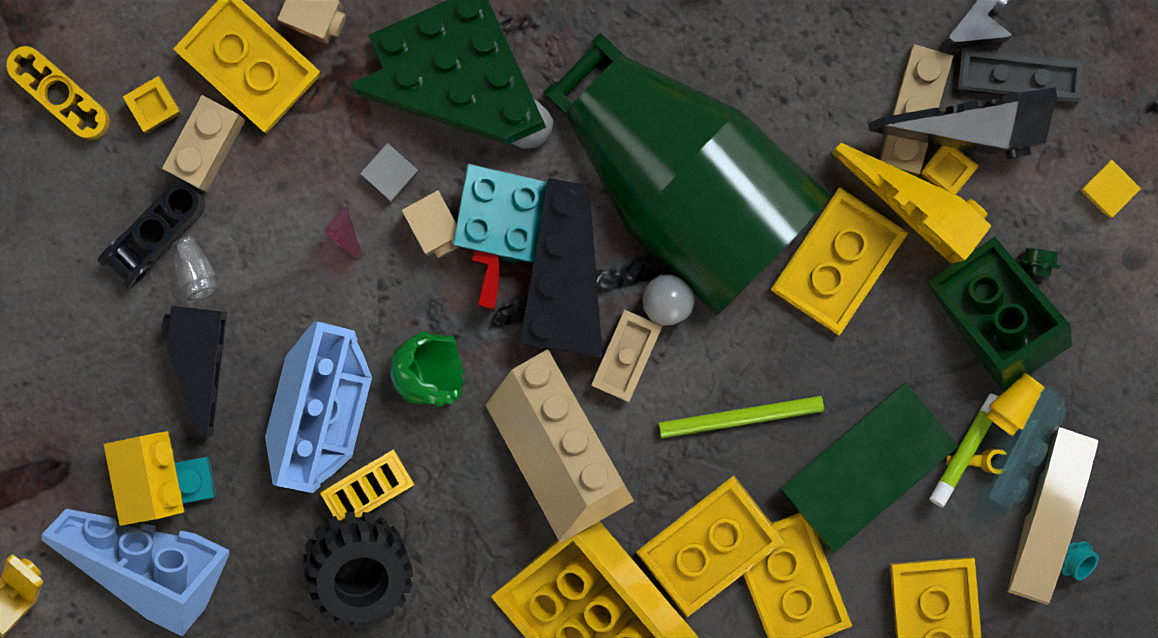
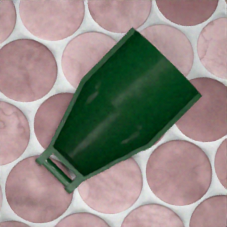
M599 33L591 41L593 46L555 86L550 84L542 93L567 117L621 217L626 230L672 274L684 279L693 290L694 295L715 315H718L791 242L830 199L831 195L741 110L626 57L604 35ZM605 57L611 64L573 104L567 96Z

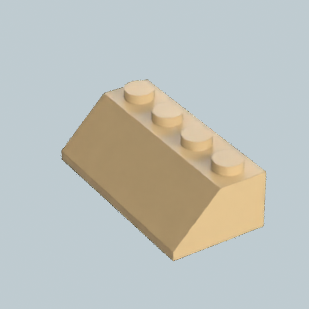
M545 350L512 369L489 399L486 407L559 542L562 543L634 502L549 350Z

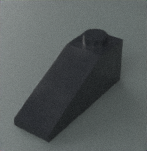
M171 306L170 314H165L163 317L162 338L167 339L166 348L198 435H213L227 312Z

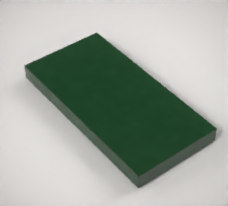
M903 383L782 485L779 490L832 553H835L959 446L909 385Z

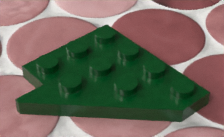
M446 0L370 34L369 38L383 69L351 83L358 96L507 145L546 128L489 0Z

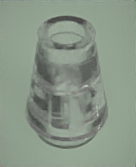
M184 237L172 243L179 292L185 293L188 301L199 300L214 294L218 290L216 281L219 277L199 244H197L195 237Z

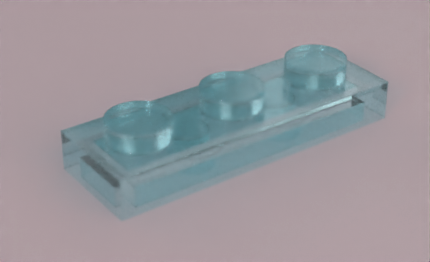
M1045 386L988 497L995 503L1010 510L1014 502L1019 504L1023 500L1029 488L1030 482L1026 478L1032 466L1038 467L1042 463L1048 450V444L1045 441L1051 429L1057 430L1066 416L1067 407L1064 406L1066 399L1061 393Z

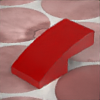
M474 250L472 261L488 266L478 305L496 310L500 286L499 255Z

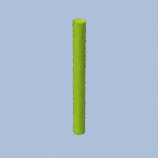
M815 396L659 422L661 439L820 413L824 412L822 396Z

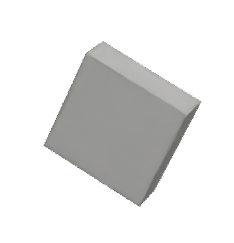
M387 143L360 174L393 202L419 173V170Z

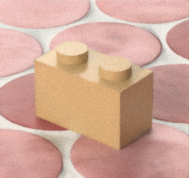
M202 95L162 169L207 192L246 120L239 114Z

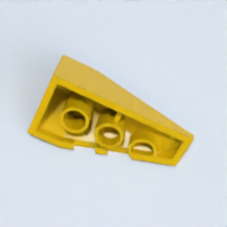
M843 143L837 145L831 152L950 264L966 260L991 227L985 220L988 215L987 212L970 198L966 202L951 192Z

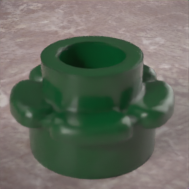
M1025 248L1024 259L1019 260V263L1027 265L1026 273L1051 276L1052 269H1060L1061 265L1057 264L1059 252Z

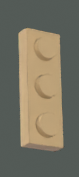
M915 44L912 45L892 115L939 108L954 55ZM886 135L879 160L907 173L919 175L928 143Z

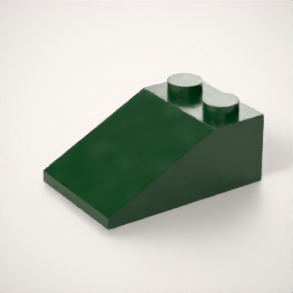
M995 236L975 249L966 260L954 263L927 282L929 288L978 361L1003 391H1006L1024 373L1030 375L1072 346L1071 325Z

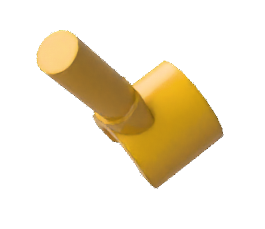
M986 449L981 455H974L968 466L981 467L982 470L988 473L1002 474L1007 469L993 468L990 461L995 454L1007 455V453L999 449ZM954 455L946 457V465H949Z

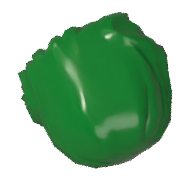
M423 331L403 342L394 351L390 364V376L394 388L406 401L419 405L432 404L440 407L446 404L452 405L453 401L463 397L464 379L462 375L464 369L461 368L462 360L459 358L456 340L452 335H436Z

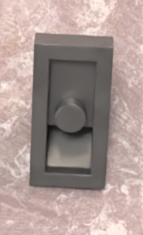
M976 0L942 44L948 48L1008 41L1013 37L1012 34L989 17L988 13L996 17L1009 0Z

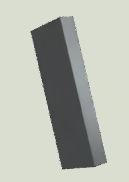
M962 48L960 50L956 91L1009 95L1056 87V101L1080 103L1082 102L1086 61Z

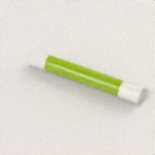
M992 393L988 395L929 498L934 504L940 507L945 506L992 424V421L986 415L992 409L989 405L999 396Z

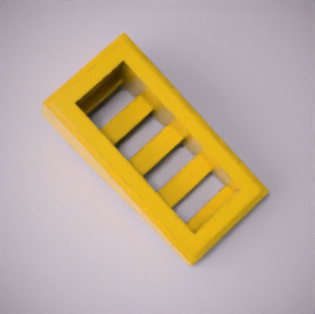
M393 449L323 490L320 494L332 515L337 516L339 521L346 519L345 513L347 512L337 495V492L342 489L355 509V516L361 517L363 512H370L415 484ZM386 463L399 483L394 488L391 487L380 468ZM371 472H373L384 491V494L379 497L366 477ZM355 481L359 482L370 501L365 505L362 504L351 485Z

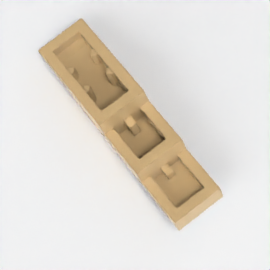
M1061 427L1054 432L1046 468L1040 474L1031 512L1025 518L1008 592L1045 605L1050 603L1077 522L1098 440Z

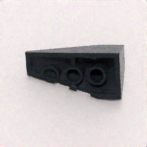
M1056 87L1003 95L1002 98L985 101L981 106H978V102L975 100L944 108L945 111H940L939 108H930L891 115L869 122L868 127L870 132L990 155L1006 152L1007 159L1021 158L1032 155V147L1046 143L1057 92Z

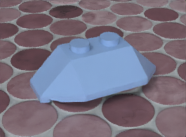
M313 321L285 356L265 435L273 485L314 493L321 486L322 482L331 477L352 458L372 380L364 355L357 343L358 339L354 330Z

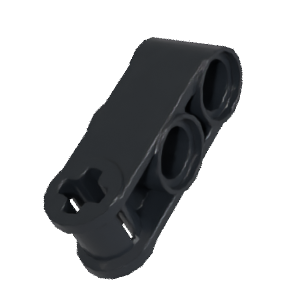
M179 182L170 185L120 237L115 239L102 252L98 262L102 266L107 264L124 280L123 286L130 290L150 272L154 264L201 217L205 209L204 196L198 189L186 183ZM189 192L193 198V205L188 212L179 214L175 210V199L180 193ZM159 221L164 228V235L159 242L151 244L146 238V229L152 222ZM121 257L131 266V268L121 259Z

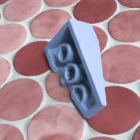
M65 509L42 534L43 542L143 617L180 636L187 632L206 609L229 557L228 549L195 533L180 531L179 535L157 532L156 526L142 523L141 528L126 525L120 526L113 517Z

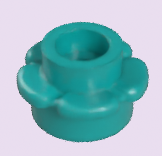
M1073 542L1069 544L1061 572L1064 576L1071 575L1076 580H1083L1094 571L1098 564L1099 556L1093 551V547L1090 546L1089 542Z

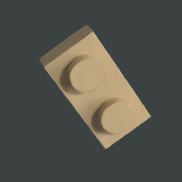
M624 310L591 386L629 402L662 326Z

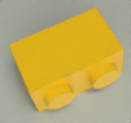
M168 431L103 444L120 526L184 513Z

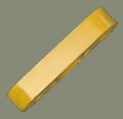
M27 46L19 47L11 52L7 59V71L11 78L78 136L88 140L98 139L107 132L110 118L106 109L41 52ZM23 57L27 60L35 57L32 64L35 69L45 76L49 69L52 73L40 82L29 73L25 72L20 75L19 73L23 68L19 62ZM56 82H64L69 88L68 99L60 105H54L48 99V89ZM39 84L38 89L36 91L34 89V86ZM81 96L83 98V101L77 104L78 99ZM77 104L83 111L89 114L97 111V115L94 118L98 123L97 127L92 129L87 126L82 130L83 119L70 110ZM70 111L69 116L67 118L64 114Z

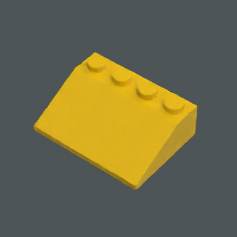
M600 521L562 543L557 539L491 596L525 638H699Z

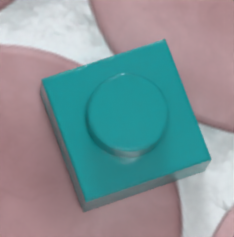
M209 456L175 462L183 503L216 497Z

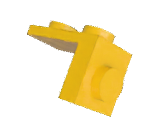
M13 554L5 560L0 577L1 638L34 606L43 585V580L40 578V570L30 560L26 558L19 560Z

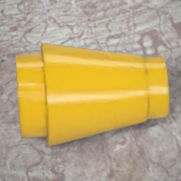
M1024 373L1020 379L1015 381L989 405L992 409L986 417L1013 437L1018 429L1023 431L1045 387L1027 373Z

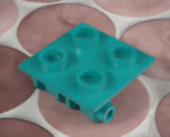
M468 164L453 246L499 255L502 261L517 263V260L534 263L547 182Z

